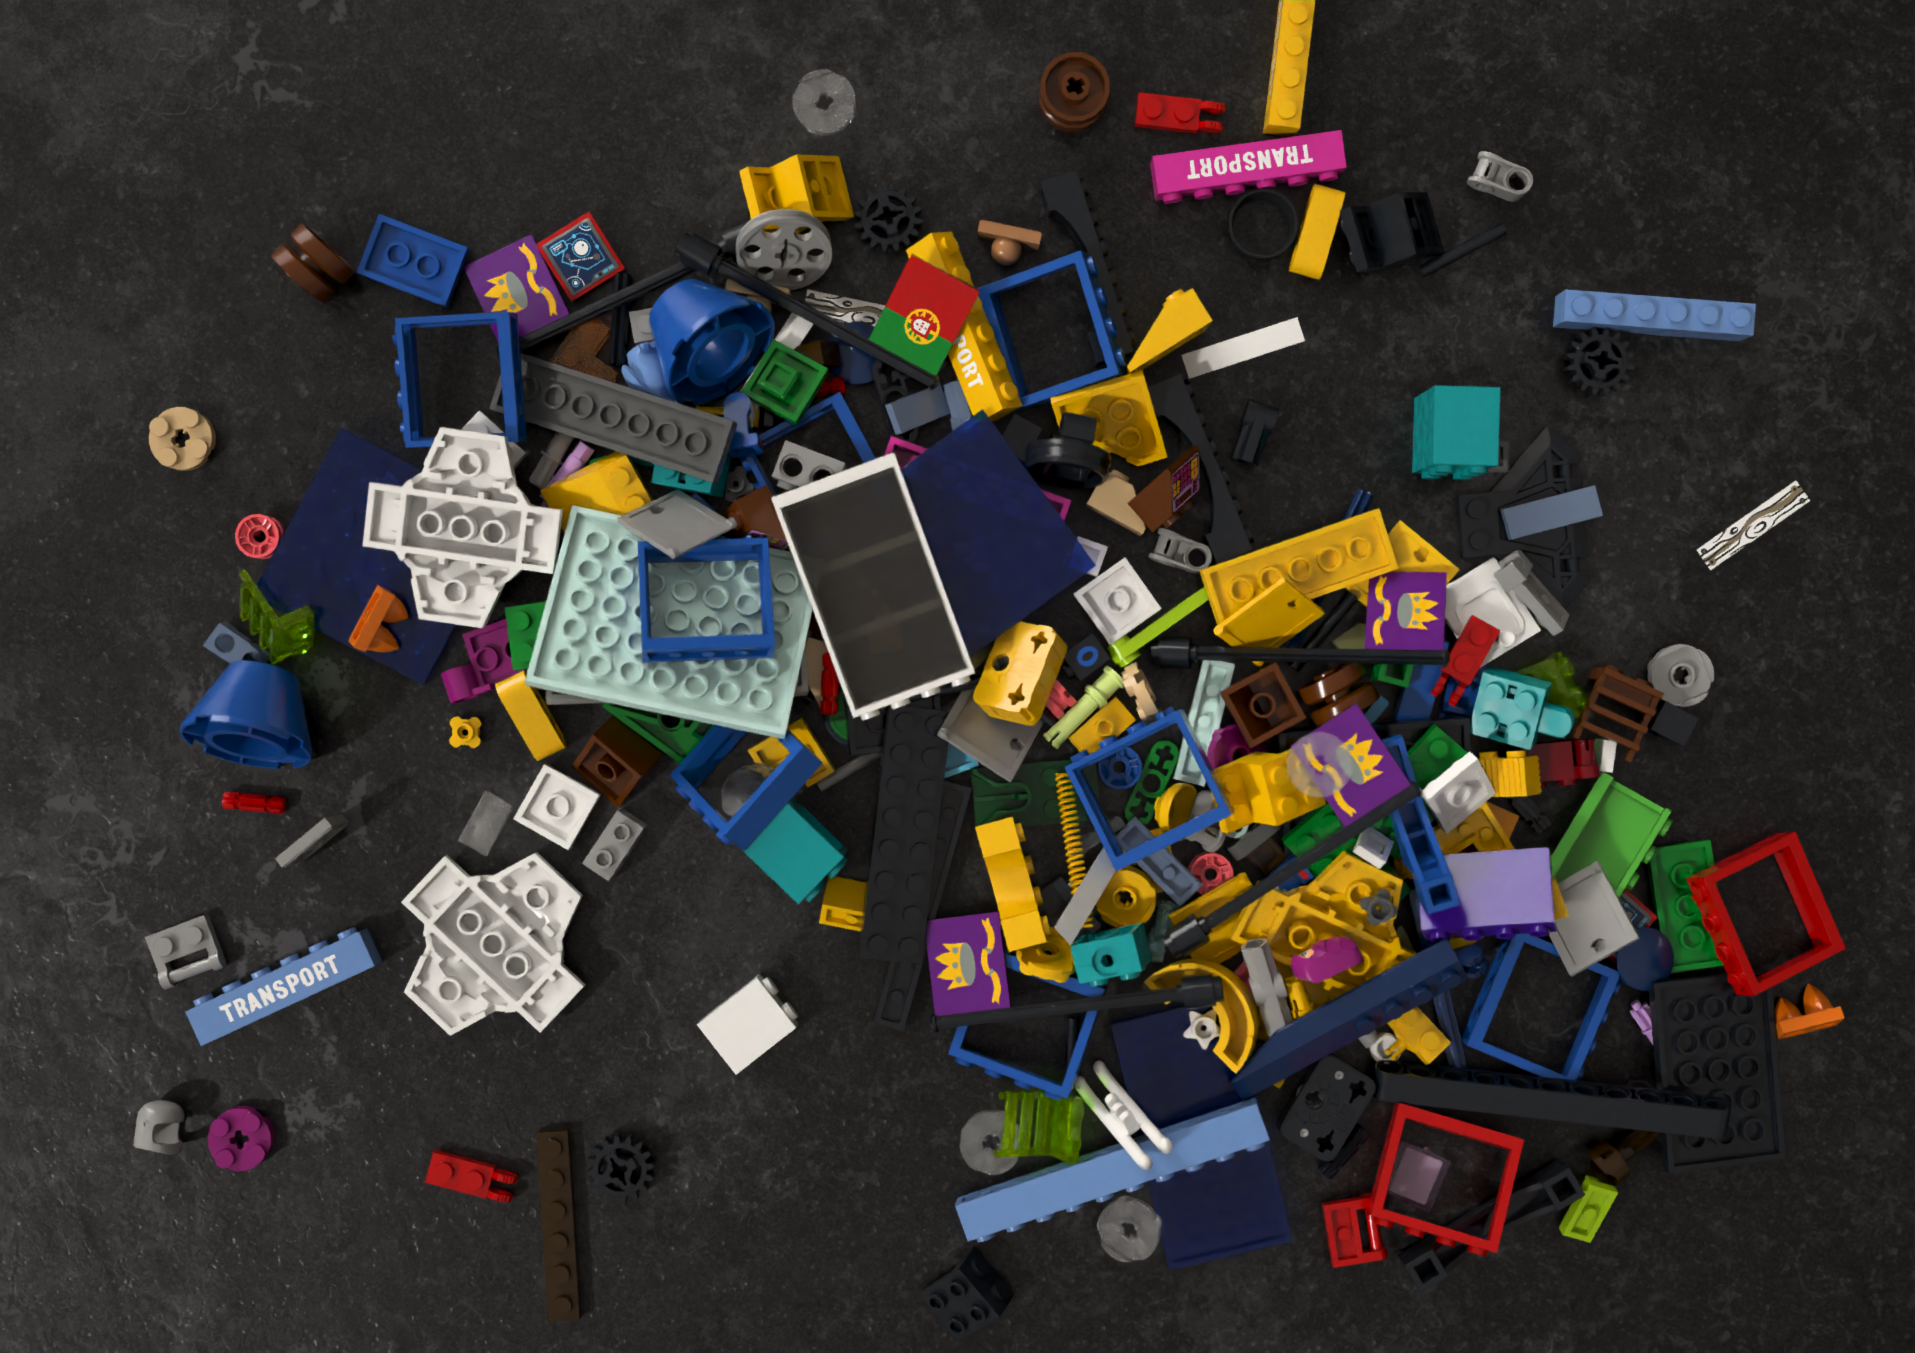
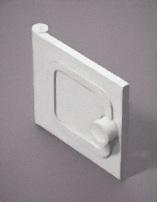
M1494 557L1446 585L1445 621L1457 639L1471 615L1501 630L1497 636V641L1495 639L1480 668L1541 631L1527 607L1518 601L1513 589L1507 592L1494 577V573L1501 569Z

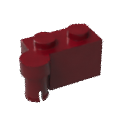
M1595 739L1537 742L1531 750L1513 746V750H1526V756L1539 757L1540 788L1547 787V781L1558 780L1559 786L1578 784L1577 779L1601 777L1600 764H1596Z

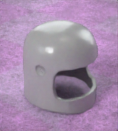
M165 1100L151 1101L144 1104L137 1115L133 1146L167 1155L179 1154L182 1141L179 1138L180 1123L185 1121L182 1107L174 1102Z

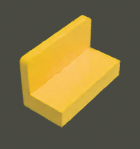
M834 876L832 879L828 877L819 923L861 931L866 882Z

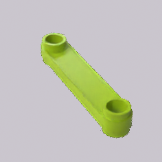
M1205 587L1198 590L1133 637L1129 638L1125 634L1109 645L1106 649L1115 665L1117 664L1121 669L1141 655L1138 651L1139 648L1208 601Z

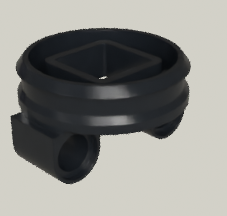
M1063 412L1059 432L1052 431L1049 439L1036 440L1026 446L1027 460L1024 462V468L1027 473L1041 482L1060 487L1092 488L1102 485L1109 479L1108 468L1111 466L1112 457L1102 448L1093 445L1097 422L1096 417Z

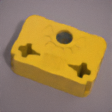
M1014 619L1007 620L999 629L979 683L975 688L973 699L992 718L1023 725H1034L1042 716L1066 655L1067 645L1052 627L1025 623Z

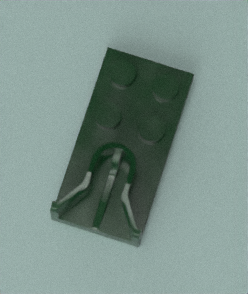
M1071 759L1021 763L1011 782H1008L987 767L972 768L971 779L976 827L1013 817L1015 824L1021 822L1022 827L1061 824L1064 819L1060 818L1063 813L1059 811L1062 807L1058 805L1061 801L1057 799L1060 795L1057 793V790L1060 788L1056 787L1058 782L1055 780L1057 777L1055 774L1067 773L1064 767L1072 764ZM1097 763L1083 769L1100 803ZM1066 776V777H1062V778H1060V779H1070V778H1069V776ZM1072 782L1061 784V786L1073 785ZM1070 788L1060 792H1076L1075 788ZM1077 792L1073 795L1062 797L1076 798L1075 801L1063 804H1077L1076 807L1065 810H1077L1078 812L1064 817L1078 816L1079 818L1066 823L1091 821Z

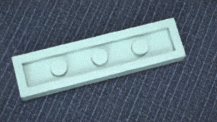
M1202 660L1188 715V720L1206 756L1212 740V734L1220 727L1225 702L1219 692L1230 686L1235 664L1225 661ZM1183 736L1173 779L1205 787L1206 780Z

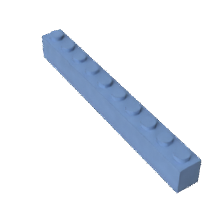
M1254 1097L1159 1129L1164 1137L1170 1139L1173 1144V1151L1169 1154L1162 1153L1146 1134L1133 1138L1143 1152L1151 1157L1153 1166L1149 1170L1140 1168L1122 1145L1118 1143L958 1197L955 1207L967 1241L977 1239V1242H984L993 1238L995 1233L1006 1229L1007 1232H1014L1023 1228L1025 1222L1034 1219L1037 1222H1043L1053 1218L1055 1212L1066 1209V1212H1073L1084 1207L1085 1202L1096 1199V1202H1103L1114 1197L1115 1192L1126 1189V1192L1136 1191L1144 1187V1182L1156 1179V1182L1166 1181L1174 1177V1172L1186 1169L1187 1172L1196 1171L1204 1167V1162L1216 1159L1217 1162H1222L1234 1157V1152L1246 1149L1248 1152L1258 1150L1264 1147V1142L1270 1141L1257 1100Z

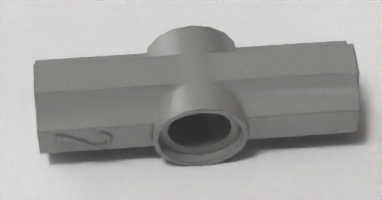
M1255 938L1247 941L1241 946L1250 976L1248 982L1256 1006L1260 1008L1268 1037H1270L1276 1030L1293 1022L1285 998L1288 997L1279 969H1276L1267 938Z

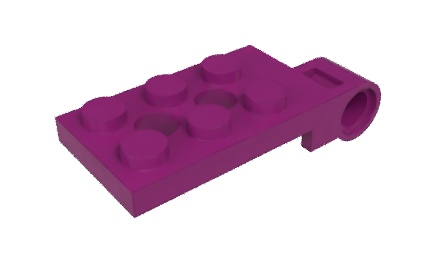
M506 619L462 634L471 664L447 670L441 673L450 704H456L496 691V683L523 671H513Z

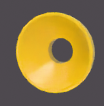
M1176 783L1170 786L1161 797L1158 796L1154 805L1155 820L1158 822L1162 833L1188 820L1198 794L1195 787L1191 784Z

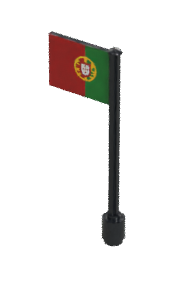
M685 233L675 250V255L680 258V262L706 276H709L711 272L723 274L929 386V390H934L938 387L941 380L938 372L980 293L979 289L912 253L870 338L724 260L725 257L721 255V247L695 233L693 235Z

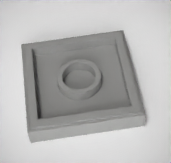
M343 814L323 818L277 856L275 860L281 867L304 862L349 825V821Z

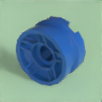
M1127 747L1097 762V772L1100 779L1107 786L1114 789H1127L1139 780L1142 773V762L1139 755L1133 749ZM1117 761L1125 763L1123 773L1114 771L1113 766Z

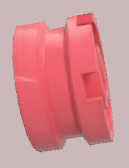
M252 514L243 518L237 525L235 540L239 550L253 558L271 559L281 553L287 541L286 530L282 523L276 518L262 514ZM261 531L266 535L263 542L256 541Z
M1056 679L1046 707L1057 719H1060L1065 715L1064 710L1067 707L1072 708L1077 701Z
M1206 851L1195 855L1187 868L1203 884L1197 890L1201 895L1234 878L1230 862L1216 852L1210 853ZM1213 868L1217 875L1216 878L1206 879L1205 871Z

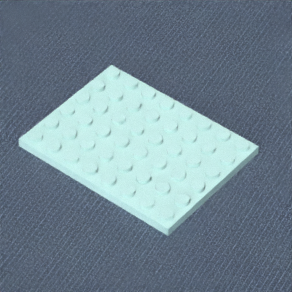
M572 505L525 680L526 685L785 739L813 611L792 553L769 547L775 636L774 658L642 663L637 542L645 540L617 523V518L620 515ZM803 555L808 569L823 564V559ZM758 560L648 563L651 638L762 634ZM820 576L812 578L816 592Z

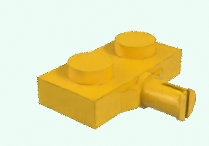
M1418 1007L1387 1023L1393 1029L1397 1038L1385 1050L1388 1056L1397 1048L1389 1057L1393 1061L1407 1049L1415 1053L1425 1065H1428L1451 1044L1446 1036Z

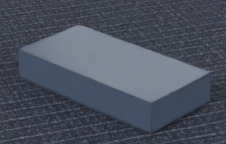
M941 384L934 390H929L930 387L885 405L896 435L950 414Z

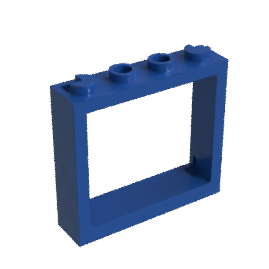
M1080 250L977 288L980 290L978 297L982 301L983 310L994 331V337L1001 354L1006 360L1007 369L1018 390V396L1023 405L1014 411H1024L1051 401V397L1126 375L1124 369L1127 366L1124 359L1126 356L1123 349L1118 348L1114 337L1118 335L1117 326L1114 319L1108 317L1105 308L1109 304L1105 289L1102 286L1099 287L1096 275L1099 274V268L1095 265L1093 256H1089L1087 252ZM1076 265L1107 368L1029 395L998 294Z
M492 312L395 318V335H392V338L398 350V358L395 359V372L397 377H400L401 390L398 391L397 402L399 408L403 411V422L400 425V432H403L405 448L431 447L436 438L424 437L415 329L497 324L505 421V433L492 434L507 436L508 442L527 441L518 313Z
M840 392L807 409L798 426L786 420L759 435L763 441V448L835 410L862 462L866 463L876 459ZM757 456L739 457L746 472L752 470L758 481L753 483L755 489L757 490L767 485L773 496H777ZM883 476L873 480L885 503L805 546L789 518L792 528L799 539L798 544L802 554L809 556L900 507L901 505L887 478Z
M747 535L742 539H728L724 536H718L674 559L647 541L637 542L642 663L774 658L775 636L768 538H751V535ZM758 560L762 634L651 638L648 563Z
M1173 707L1161 711L1155 715L1157 721L1147 726L1144 721L1139 722L1126 729L1129 735L1117 740L1115 735L1098 743L1099 750L1089 754L1086 749L1070 757L1072 764L1064 767L1116 871L1235 813L1183 709L1174 711ZM1177 723L1218 807L1123 852L1083 769Z
M714 725L670 774L672 779L678 784L675 790L687 801H690L688 803L689 806L703 816L702 820L714 831L719 829L716 836L726 845L733 842L745 851L822 765L823 762L788 728L785 739H777L790 753L729 822L697 787L747 731Z
M1529 933L1516 934V937L1511 939H1502L1462 1033V1042L1469 1047L1541 1077L1580 1081L1584 1073V1066H1582L1587 1054H1591L1595 1048V1034L1598 1027L1603 1025L1609 1013L1607 1006L1611 996H1615L1620 988L1619 971L1598 962L1587 968L1601 974L1602 977L1560 1074L1483 1041L1524 942L1559 956L1554 944L1541 938L1530 936Z
M1004 949L1006 967L1021 972L1016 953ZM1071 974L1069 980L1064 983L1032 975V977L1089 998L1105 996L1108 989L1104 985L1090 987L1089 982L1079 984L1078 977L1074 974ZM1100 1010L1087 1011L1063 1084L963 1047L970 1025L957 1027L948 1054L956 1057L955 1062L966 1067H973V1064L984 1067V1073L992 1077L1002 1079L1003 1075L1015 1079L1014 1084L1019 1087L1032 1090L1034 1086L1045 1090V1096L1062 1101L1063 1097L1068 1099L1072 1095Z

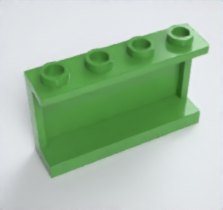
M1602 772L1601 777L1596 781L1551 856L1553 870H1551V873L1556 878L1557 883H1560L1592 863L1599 861L1619 898L1624 889L1632 890L1640 877L1635 872L1641 861L1646 864L1649 862L1657 849L1652 845L1658 834L1664 837L1673 820L1668 818L1671 813L1670 809L1660 807L1613 780L1614 777Z

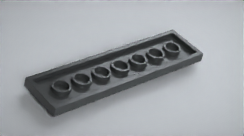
M521 353L526 422L718 484L738 423ZM500 374L489 409L504 414Z

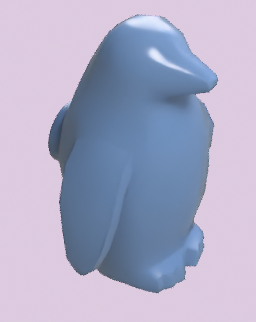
M654 341L639 344L630 350L626 355L629 367L627 365L622 366V374L628 387L681 404L674 399L666 388Z

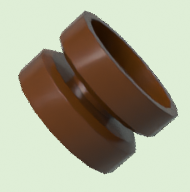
M1067 52L1056 57L1045 68L1040 82L1039 106L1044 118L1053 127L1065 132H1081L1093 127L1102 117L1110 95V79L1105 67L1095 57L1083 52Z
M301 222L291 233V238L303 252L300 254L288 244H281L271 254V257L299 287L326 304L336 294L334 285L324 275L327 273L337 282L345 284L355 273V270L325 241Z
M1342 663L1335 665L1316 675L1311 681L1296 690L1304 705H1314L1325 700L1310 715L1317 728L1354 704H1357L1360 710H1363L1380 698L1373 683L1364 682L1352 687L1366 673L1363 664Z

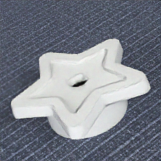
M1212 1009L1201 1015L1190 1011L1191 1025L1183 1033V1036L1185 1038L1197 1039L1202 1049L1205 1050L1214 1037L1220 1036L1221 1028L1216 1024V1012ZM1205 1025L1206 1030L1202 1031L1201 1026Z

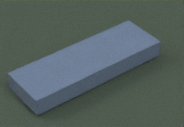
M1595 485L1501 510L1508 540L1603 516Z
M1136 817L1116 835L1121 848L1125 852L1155 837ZM1166 847L1136 861L1180 907L1203 885Z

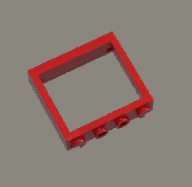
M1796 832L1776 833L1686 878L1692 891L1691 897L1697 903L1701 912L1702 923L1711 935L1715 945V953L1719 960L1722 961L1728 975V983L1732 984L1736 995L1756 996L1846 949ZM1774 853L1814 948L1756 977L1715 882Z
M1394 1103L1367 1215L1375 1217V1224L1391 1229L1393 1223L1406 1226L1405 1233L1424 1238L1425 1232L1436 1235V1242L1455 1248L1456 1242L1469 1245L1468 1252L1486 1257L1487 1251L1497 1253L1524 1139L1406 1104ZM1405 1120L1508 1150L1487 1240L1383 1209Z

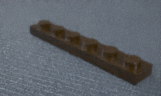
M570 1128L538 1130L536 1139L548 1322L580 1320L582 1312Z

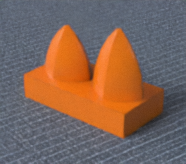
M377 585L348 639L349 643L354 648L366 652V650L374 652L398 650L399 646L396 639L388 629L381 625V622L396 623L408 619L404 604L390 590Z
M1807 984L1803 996V1006L1806 1015H1802L1792 1002L1783 997L1778 999L1774 1008L1777 1040L1833 1027L1845 1019L1841 1007L1833 1008L1828 998L1811 984Z

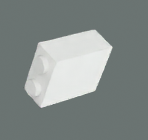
M760 974L707 1014L697 1024L736 1075L792 1032L798 1025L796 1021L798 1014L788 1002L783 1004L776 995L779 990L769 977L764 979Z

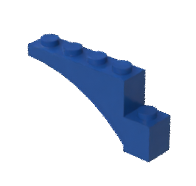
M1399 734L1381 740L1408 781L1416 782L1403 737ZM1418 796L1389 816L1402 861L1412 874L1419 902L1428 914L1458 906L1460 901L1453 876L1438 844L1422 797Z

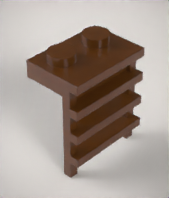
M1605 664L1604 667H1593L1588 679L1594 681L1595 684L1571 737L1579 739L1583 729L1591 731L1628 748L1624 761L1631 763L1636 751L1640 749L1641 745L1639 744L1643 735L1649 729L1647 726L1651 717L1655 715V708L1664 693L1652 688V684L1646 680L1637 677L1632 679L1623 675V671L1614 666ZM1601 694L1644 713L1640 724L1596 705L1595 702L1598 695ZM1591 711L1635 730L1636 733L1632 741L1587 722Z

